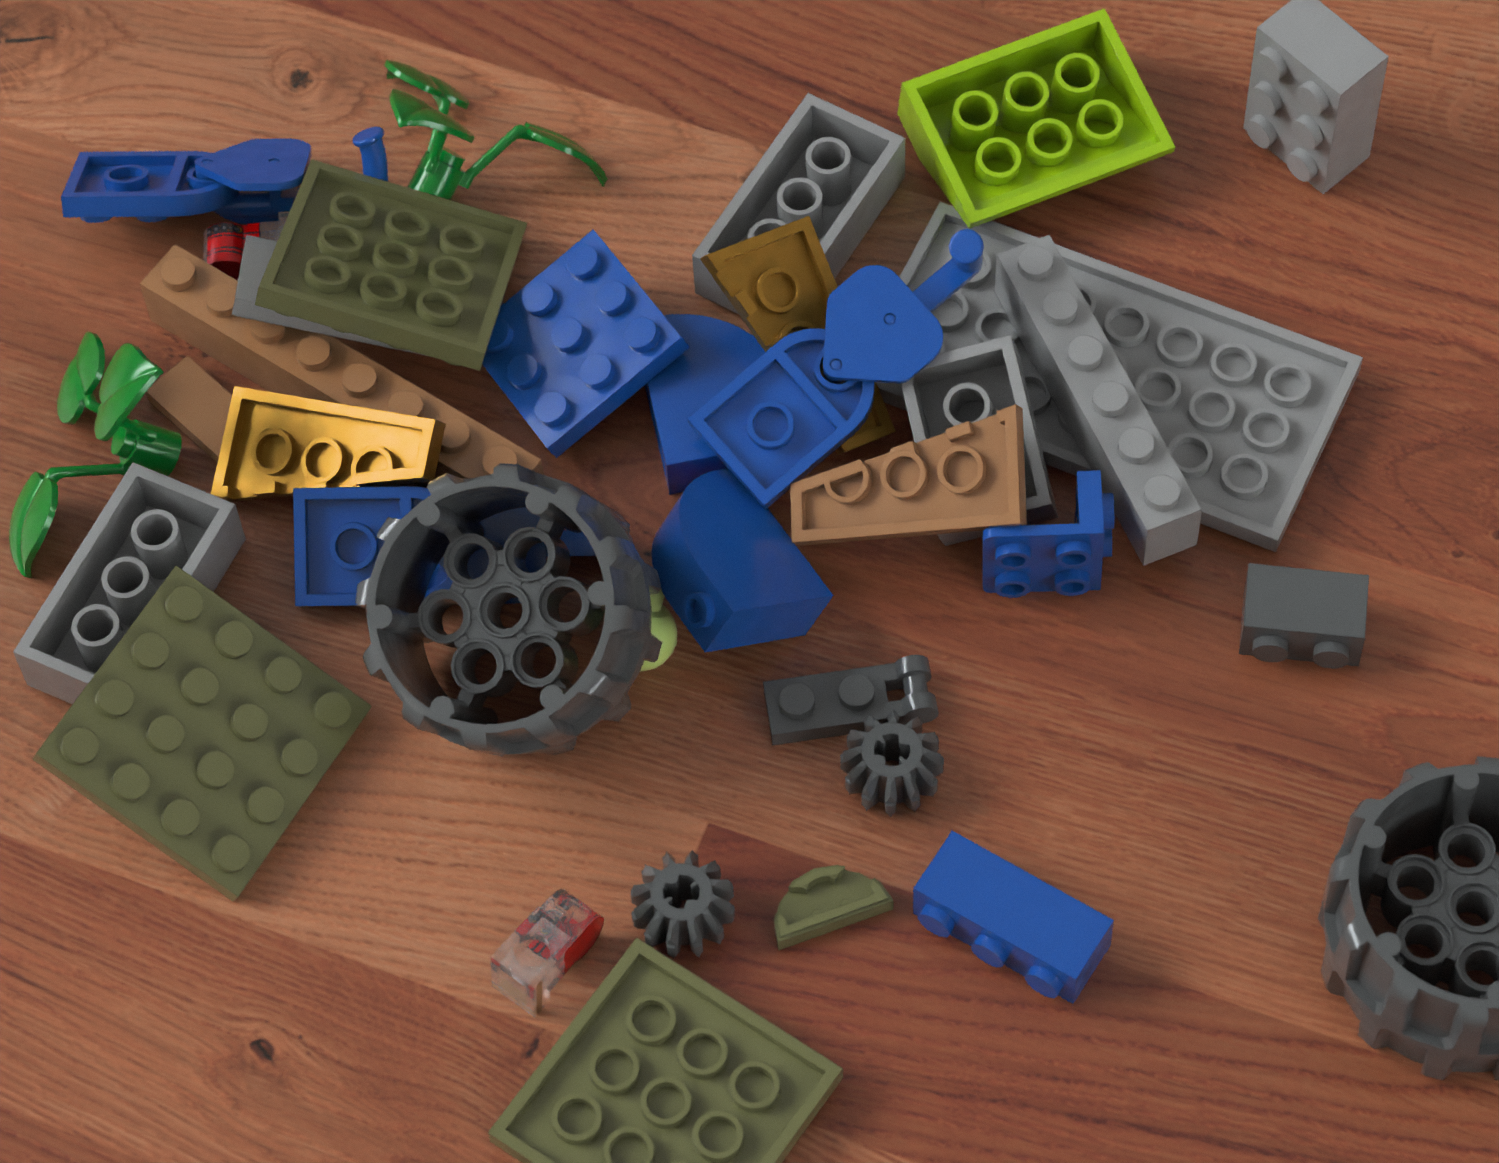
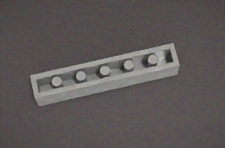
M1050 235L998 253L996 258L995 293L1090 469L1101 470L1103 493H1113L1114 513L1142 565H1147L1196 546L1202 508Z

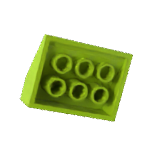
M1105 8L901 84L897 112L899 119L919 160L969 229L1175 151V145Z

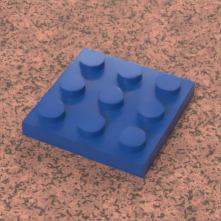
M593 229L501 305L482 365L545 447L557 458L687 351L690 346Z

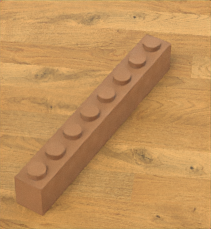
M176 244L140 282L142 294L152 322L270 392L435 419L446 423L434 479L446 473L462 479L493 474L494 467L500 463L518 464L544 475L542 459L333 336L232 315L238 281Z

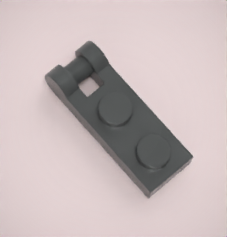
M909 655L890 664L763 682L772 746L848 735L851 729L865 732L864 721L869 714L883 724L887 723V717L893 709L899 715L900 723L904 725L916 716L919 717L923 724L934 720L939 712L935 695L928 691L927 682L932 677L928 658L923 655ZM904 689L905 697L903 699L888 702L886 691Z

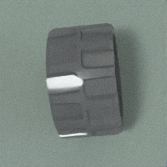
M500 463L494 467L493 474L476 478L462 479L446 473L429 482L427 488L431 495L416 505L402 519L387 517L377 532V537L385 542L378 554L371 577L357 584L355 604L367 610V623L371 644L363 654V661L370 676L390 683L396 695L403 702L402 715L404 720L419 730L437 734L450 742L478 752L501 757L505 754H529L536 752L558 755L572 751L576 745L577 736L591 729L601 720L619 722L631 709L628 691L638 676L644 660L655 662L658 660L662 642L651 633L652 607L650 595L658 594L662 587L657 570L643 561L628 535L630 524L616 510L570 483L539 474L518 464ZM526 507L529 512L540 517L536 528L525 527L518 529L509 536L504 547L500 543L483 537L484 529L479 523L495 514ZM564 529L574 533L583 532L598 559L603 581H597L592 585H588L572 577H565L569 571L571 558L569 549L560 539ZM544 542L548 549L547 562L539 571L530 573L526 567L525 559L527 552L533 545ZM485 549L489 556L487 570L482 576L472 579L467 571L469 558L475 551ZM444 556V569L447 576L453 581L450 589H440L431 592L425 597L432 574ZM577 591L582 600L581 611L574 620L564 623L560 618L559 604L566 594ZM517 597L522 604L521 619L513 627L504 628L500 618L501 609L505 602ZM458 603L462 608L463 622L457 631L447 635L442 626L443 614L451 605ZM603 613H605L604 625L596 651L586 670L573 685L571 682L575 679L578 672V657L574 648L569 644L572 636L580 637L590 634L599 626ZM434 641L445 646L457 648L451 662L452 676L457 685L462 688L457 699L448 697L436 680L427 660L424 643ZM550 646L556 655V665L548 676L539 678L533 669L534 658L541 649ZM492 653L497 665L495 675L487 683L480 684L475 676L476 663L484 654ZM518 680L525 685L542 690L540 702L545 708L516 721L497 724L498 717L496 712L491 708L483 706L487 697H501L510 692Z
M1477 756L1474 765H1460L1440 769L1429 762L1420 763L1404 770L1399 787L1382 800L1368 798L1361 801L1350 815L1343 844L1334 862L1331 864L1318 916V921L1322 928H1324L1326 940L1321 967L1325 987L1331 994L1343 996L1360 1021L1358 1036L1375 1050L1389 1047L1408 1059L1423 1064L1421 1074L1439 1080H1445L1451 1072L1480 1073L1492 1071L1494 1080L1499 1081V855L1495 854V852L1499 853V758ZM1433 846L1435 854L1433 860L1426 856L1413 854L1401 857L1392 866L1387 864V862L1407 852ZM1456 855H1463L1470 858L1476 866L1471 868L1460 867L1454 864L1452 859ZM1409 886L1422 891L1426 898L1422 900L1409 899L1402 895L1399 889ZM1371 894L1382 898L1380 904L1382 914L1389 924L1397 928L1396 934L1385 932L1378 937L1374 934L1365 915ZM1463 912L1477 914L1484 920L1485 924L1482 926H1471L1463 922L1458 914ZM1421 944L1433 951L1435 957L1421 959L1410 953L1407 946ZM1473 970L1483 971L1489 974L1494 982L1487 986L1479 985L1473 982L1466 973ZM1439 981L1448 984V992L1434 986Z

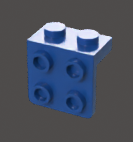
M1101 470L1077 471L1074 524L993 526L983 530L982 586L985 592L997 593L1007 598L1024 596L1029 592L1056 591L1065 596H1077L1090 590H1101L1103 557H1112V529H1114L1113 493H1102Z

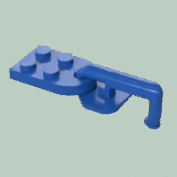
M370 127L362 130L353 137L352 142L354 146L360 149L363 174L389 182L387 156L382 139L384 136L383 128ZM251 139L214 153L203 151L80 152L61 195L63 218L80 217L82 221L88 223H100L108 221L113 217H136L142 222H159L168 217L191 216L213 211L223 218L239 224H285L299 188L294 187L302 183L312 156L311 146L307 142L298 139ZM240 191H269V192H240Z
M970 229L956 232L949 243L952 259L913 292L894 271L885 266L869 265L857 270L829 295L825 329H803L785 336L687 418L688 424L765 510L790 490L791 483L804 478L862 427L872 409L874 382L896 384L908 382L938 356L943 345V330L932 312L981 270L984 249L981 236ZM822 364L825 378L822 376L820 372Z
M414 486L293 488L295 606H357L355 604L357 584L371 577L376 559L385 542L377 537V532L387 517L402 519L416 505L429 497L431 493L428 488ZM526 507L495 514L479 523L484 529L483 537L500 543L504 547L509 536L518 529L525 527L536 528L540 517L529 512ZM563 531L560 539L569 549L570 556H596L583 532ZM544 542L533 545L527 552L525 560L526 567L530 573L539 571L547 562L548 549ZM485 549L475 551L469 558L467 571L472 579L482 576L487 570L489 556ZM444 556L432 574L425 597L431 592L440 589H450L453 581L447 576L444 569ZM517 597L505 602V604L521 603Z

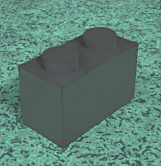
M1249 563L1243 595L1239 654L1251 655L1264 662H1281L1285 659L1310 661L1318 666L1330 669L1342 668L1346 665L1359 666L1366 632L1369 575Z

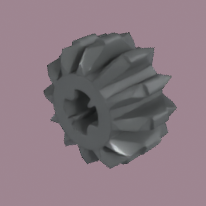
M893 709L887 717V723L881 724L869 714L864 721L865 732L850 730L847 736L848 750L843 751L840 755V768L847 774L845 777V788L849 794L862 793L861 804L865 807L866 811L878 802L885 803V812L891 818L897 810V803L903 802L909 809L916 812L917 808L920 807V795L934 797L938 790V780L936 777L944 772V757L937 753L939 750V739L936 733H922L923 723L918 716L904 725L900 723L899 715ZM886 761H898L899 765L888 766Z
M693 850L686 856L684 863L676 864L675 858L666 852L662 858L664 869L659 870L645 864L641 872L644 884L633 885L631 889V901L637 906L631 912L632 922L637 929H646L644 932L645 943L652 948L666 941L667 953L673 959L680 952L682 945H690L691 951L700 957L701 953H703L702 939L705 938L721 944V941L724 939V928L722 925L730 924L734 921L735 907L729 902L734 897L733 885L729 879H720L721 868L715 860L699 868L698 855ZM682 900H687L684 908H679Z

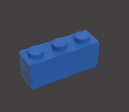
M951 831L913 888V914L917 916L919 922L927 930L940 937L952 935L971 946L972 952L983 962L997 968H1001L1003 965L1023 975L1031 988L1049 998L1060 996L1074 1004L1111 946L1113 919L954 831Z

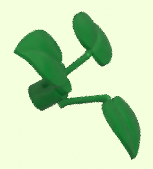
M386 60L384 66L387 68V79L400 78L430 93L439 107L438 110H435L417 97L396 89H392L389 95L390 104L399 127L424 126L433 128L427 151H425L407 186L408 188L451 200L458 185L469 189L474 177L517 139L543 143L580 159L591 169L602 187H604L607 181L604 170L583 147L560 133L529 122H525L524 125L518 124L514 126L468 170L464 171L461 167L465 158L444 147L447 134L459 137L470 143L475 139V136L469 130L448 116L451 103L467 110L470 104L467 98L451 85L434 76L425 74L407 64Z
M86 332L77 354L70 362L64 374L57 399L59 419L62 423L73 425L78 421L85 407L96 413L95 436L97 439L105 442L112 438L111 452L113 455L119 456L120 463L51 467L47 470L45 476L42 473L34 472L29 477L15 503L9 528L11 554L16 567L24 577L33 579L31 565L55 516L58 505L57 482L60 479L116 474L124 476L132 463L168 476L178 462L182 446L180 433L137 419L131 420L127 418L147 390L164 373L159 366L151 362L144 355L139 347L133 344L124 343L113 356L101 382L99 392L101 404L93 394L103 376L105 368L104 346L97 334Z

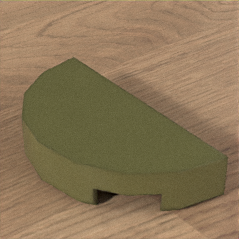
M841 865L814 868L793 880L789 885V891L779 902L778 910L774 917L778 951L893 910L894 900L882 883L875 878L869 879L861 873L847 871L845 866Z

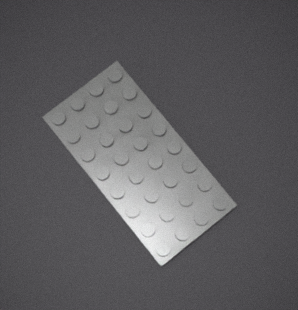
M939 202L900 275L901 280L912 292L952 259L949 251V243L952 236L959 230L969 229L951 205ZM994 221L973 227L970 230L977 232L984 244L982 268L977 275L932 312L943 330V345L940 353L1011 335L1019 351L1046 464L1075 476L1077 471H1089L1091 469L995 293L997 254L1039 238ZM1055 244L1202 508L1200 523L1276 552L1361 370L1363 357ZM876 382L885 403L907 411L901 384Z

